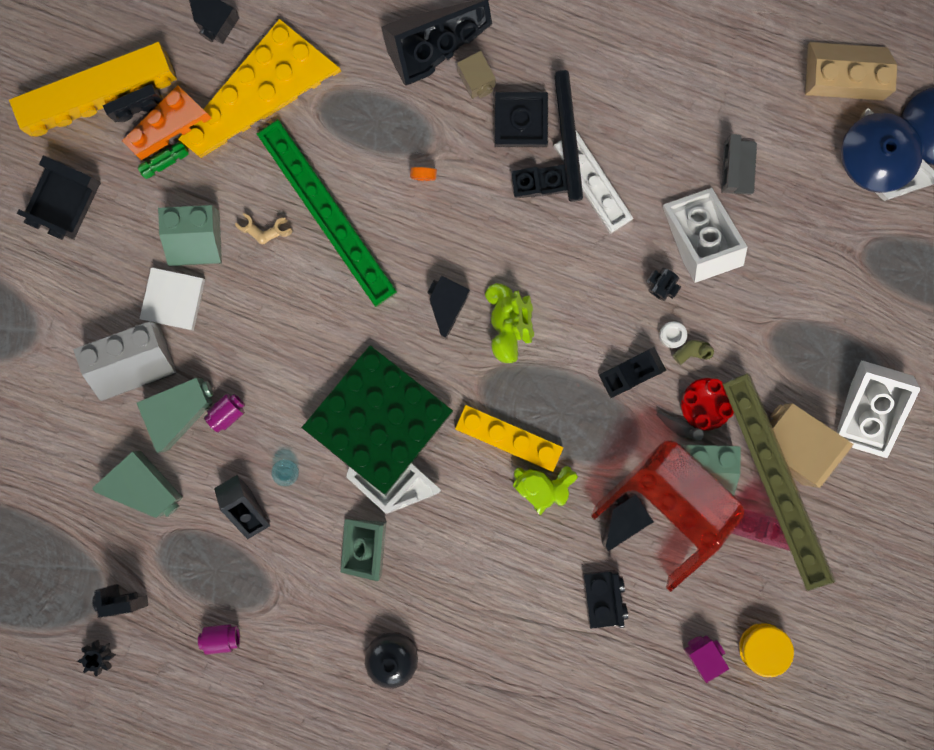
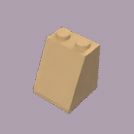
M793 403L779 405L771 414L773 419L770 424L792 477L801 485L820 488L854 444Z

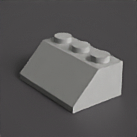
M151 321L73 349L82 376L100 401L177 374L160 325Z

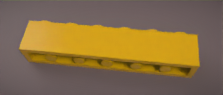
M156 42L9 99L20 130L29 136L37 137L46 134L51 128L68 126L72 123V120L77 118L91 117L98 110L103 109V105L150 84L157 89L168 87L172 81L177 80L166 50L159 42Z

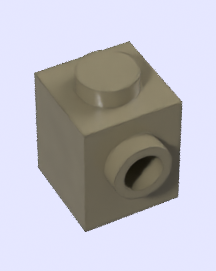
M481 51L457 62V72L471 99L477 96L483 98L493 91L492 88L495 87L496 78Z

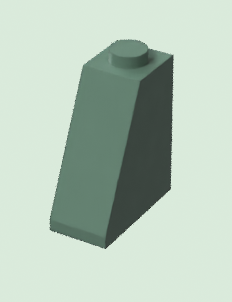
M194 378L137 402L156 453L170 450L213 404L211 399L213 390L208 381L204 382L202 378Z
M132 451L92 488L95 493L154 518L164 515L166 517L170 516L179 508L177 503L183 498L141 451Z

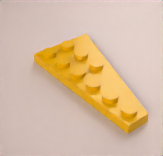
M279 19L206 105L204 110L212 119L205 123L201 120L192 125V131L185 135L182 134L178 140L198 157L202 158L227 143L228 139L239 132H244L251 128V125L260 119L264 120L295 101L302 93L311 88H316L323 80L332 75H337L341 72V69Z

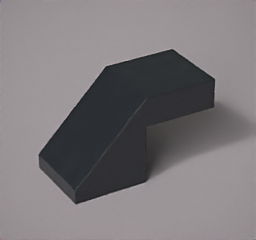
M652 347L599 374V377L610 398H613L667 370L655 347Z

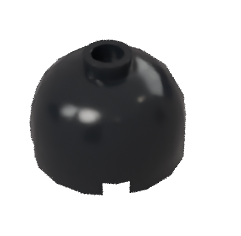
M399 632L378 635L371 641L365 653L364 664L368 676L375 684L383 688L394 689L406 684L412 679L418 666V654L415 644L409 637Z

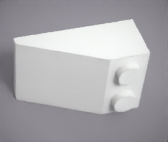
M712 188L663 204V210L682 261L694 283L744 266L747 245Z
M861 360L850 385L837 433L853 443L852 448L888 458L919 393L920 386L915 377Z

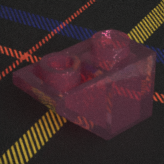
M736 507L729 533L790 551L777 518Z

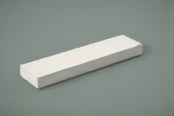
M576 131L583 193L609 234L632 221L633 217ZM560 140L553 147L564 163L562 140Z

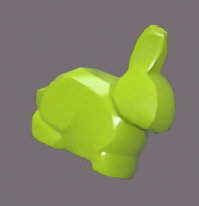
M565 466L560 471L557 479L551 480L544 472L533 469L524 471L522 468L517 467L514 470V478L516 480L513 487L534 506L539 515H542L553 503H556L558 506L566 504L569 497L568 487L576 481L578 475L571 470V467Z

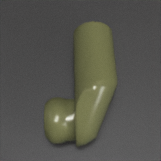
M690 340L675 352L672 357L679 365H682L690 357L708 360L713 357L714 349L707 342Z

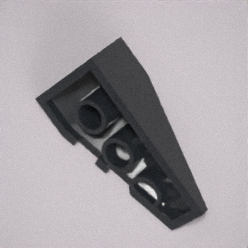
M474 0L405 17L382 26L381 29L387 53L403 84L407 86L429 77L436 71L435 67L445 59L450 60L454 56V52L463 44H469L490 27L492 19L489 1Z

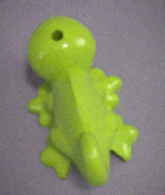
M495 283L490 285L485 292L488 302L496 305L491 313V323L499 335L492 339L491 348L495 358L500 362L513 363L518 360L517 340L522 339L525 343H532V338L534 337L531 322L533 306L530 296H525L521 299L519 291H514L513 293L508 286Z

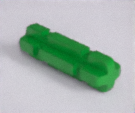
M178 142L171 146V150L167 148L150 158V162L147 163L145 161L138 165L140 174L145 179H148L155 175V171L160 172L176 163V159L179 158L181 160L188 156L189 153L182 142Z

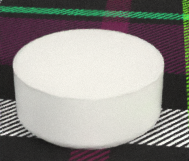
M671 321L661 327L659 339L665 347L677 348L685 343L687 330L681 323Z

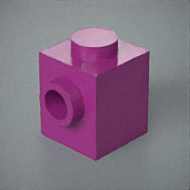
M697 636L690 640L688 647L684 649L696 671L706 683L729 670L722 657L726 653L717 640L712 641L708 636Z

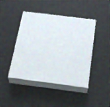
M151 268L140 320L194 331L205 279Z

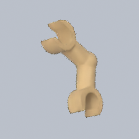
M243 214L249 221L246 227H241L235 223L241 232L249 233L259 244H266L278 236L287 237L293 232L291 228L286 231H280V226L287 222L286 218H279L275 222L274 227L264 232L254 225L253 220L247 214Z

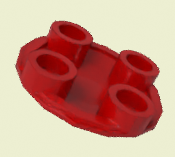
M705 377L695 380L687 386L682 395L681 409L683 416L690 425L697 429L710 431L720 428L734 414L723 383L719 379Z

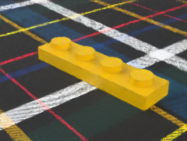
M465 405L455 430L552 472L564 448Z

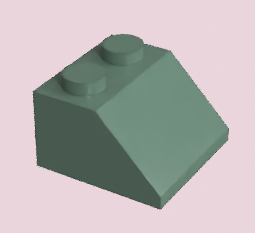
M213 205L158 208L159 236L168 266L222 263L219 210Z
M680 444L679 498L733 499L740 477L741 446Z

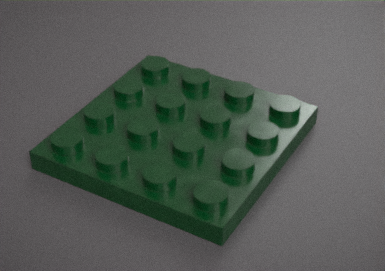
M370 345L301 428L386 496L451 416L453 410Z

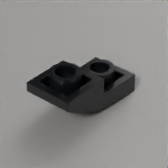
M564 164L540 169L532 167L511 171L515 198L567 193Z

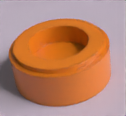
M425 167L410 168V178L412 180H436L437 169Z

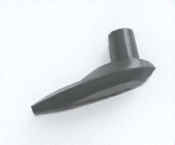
M660 410L657 412L656 415L676 434L684 438L701 440L704 437L702 430L696 429L687 421L669 416Z

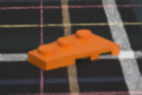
M177 85L122 142L139 159L143 160L168 145L169 139L179 133L185 135L192 131V125L201 120L205 123L212 118Z

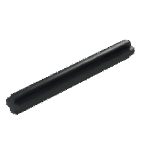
M560 70L555 72L554 77L568 200L570 202H577L583 199L570 76L568 70Z

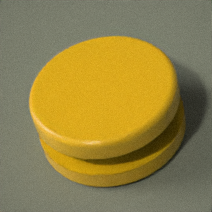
M758 623L750 626L742 634L739 641V654L744 664L757 675L776 677L783 674L790 667L794 658V647L791 639L784 631L772 624Z

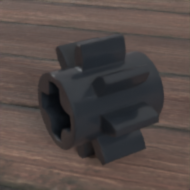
M662 268L660 273L655 270L646 281V283L651 285L648 292L662 301H665L667 297L673 299L681 288L680 285L676 284L680 278L666 268Z
M95 640L92 642L91 647L86 645L81 649L84 655L78 662L82 663L85 668L83 673L94 671V675L98 676L102 673V669L107 671L112 668L109 661L116 654L111 653L109 649L110 643L100 645L99 640Z

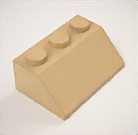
M808 43L805 95L883 101L896 91L897 63L888 47Z

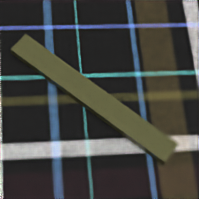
M747 373L723 383L806 590L810 591L836 582L750 374Z

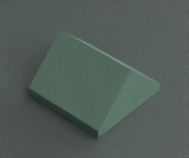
M345 519L340 573L373 581L380 580L383 570L386 522Z

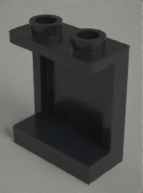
M43 155L39 165L45 168L26 210L18 209L17 214L25 217L23 223L39 230L42 225L49 228L47 233L61 240L65 236L74 240L101 183L89 175Z

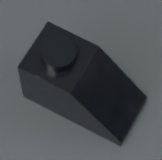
M189 0L194 22L200 29L199 34L210 42L216 40L223 44L239 19L234 8L221 0Z
M441 275L439 281L433 280L427 294L431 295L429 301L441 337L446 340L470 294V290Z
M238 475L214 488L220 511L247 540L270 527V523L252 491Z
M627 492L622 493L613 500L615 504L609 508L602 545L608 552L654 522L634 493L629 495Z

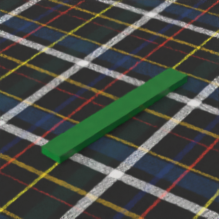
M277 119L258 132L257 136L375 308L397 294L395 288L280 121Z

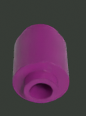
M226 393L207 410L208 414L204 416V419L214 431L219 433L222 429L226 430L245 413L243 410L245 404L236 394L231 396Z
M231 624L204 627L202 633L198 634V647L204 651L205 655L232 652L233 649L240 646L238 626L232 627Z

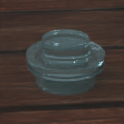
M280 460L272 468V478L280 486H290L298 479L299 469L291 460Z

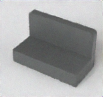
M731 134L724 141L721 193L746 195L754 193L756 142L741 141L742 135Z

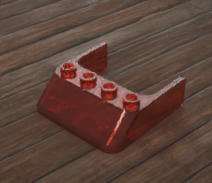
M669 440L664 441L602 498L595 505L591 517L595 520L623 493L632 490L637 491L695 544L698 550L668 576L666 589L671 592L722 547L743 519L744 507L687 450L676 441Z

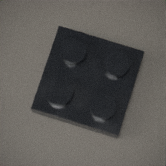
M495 92V147H547L548 92Z

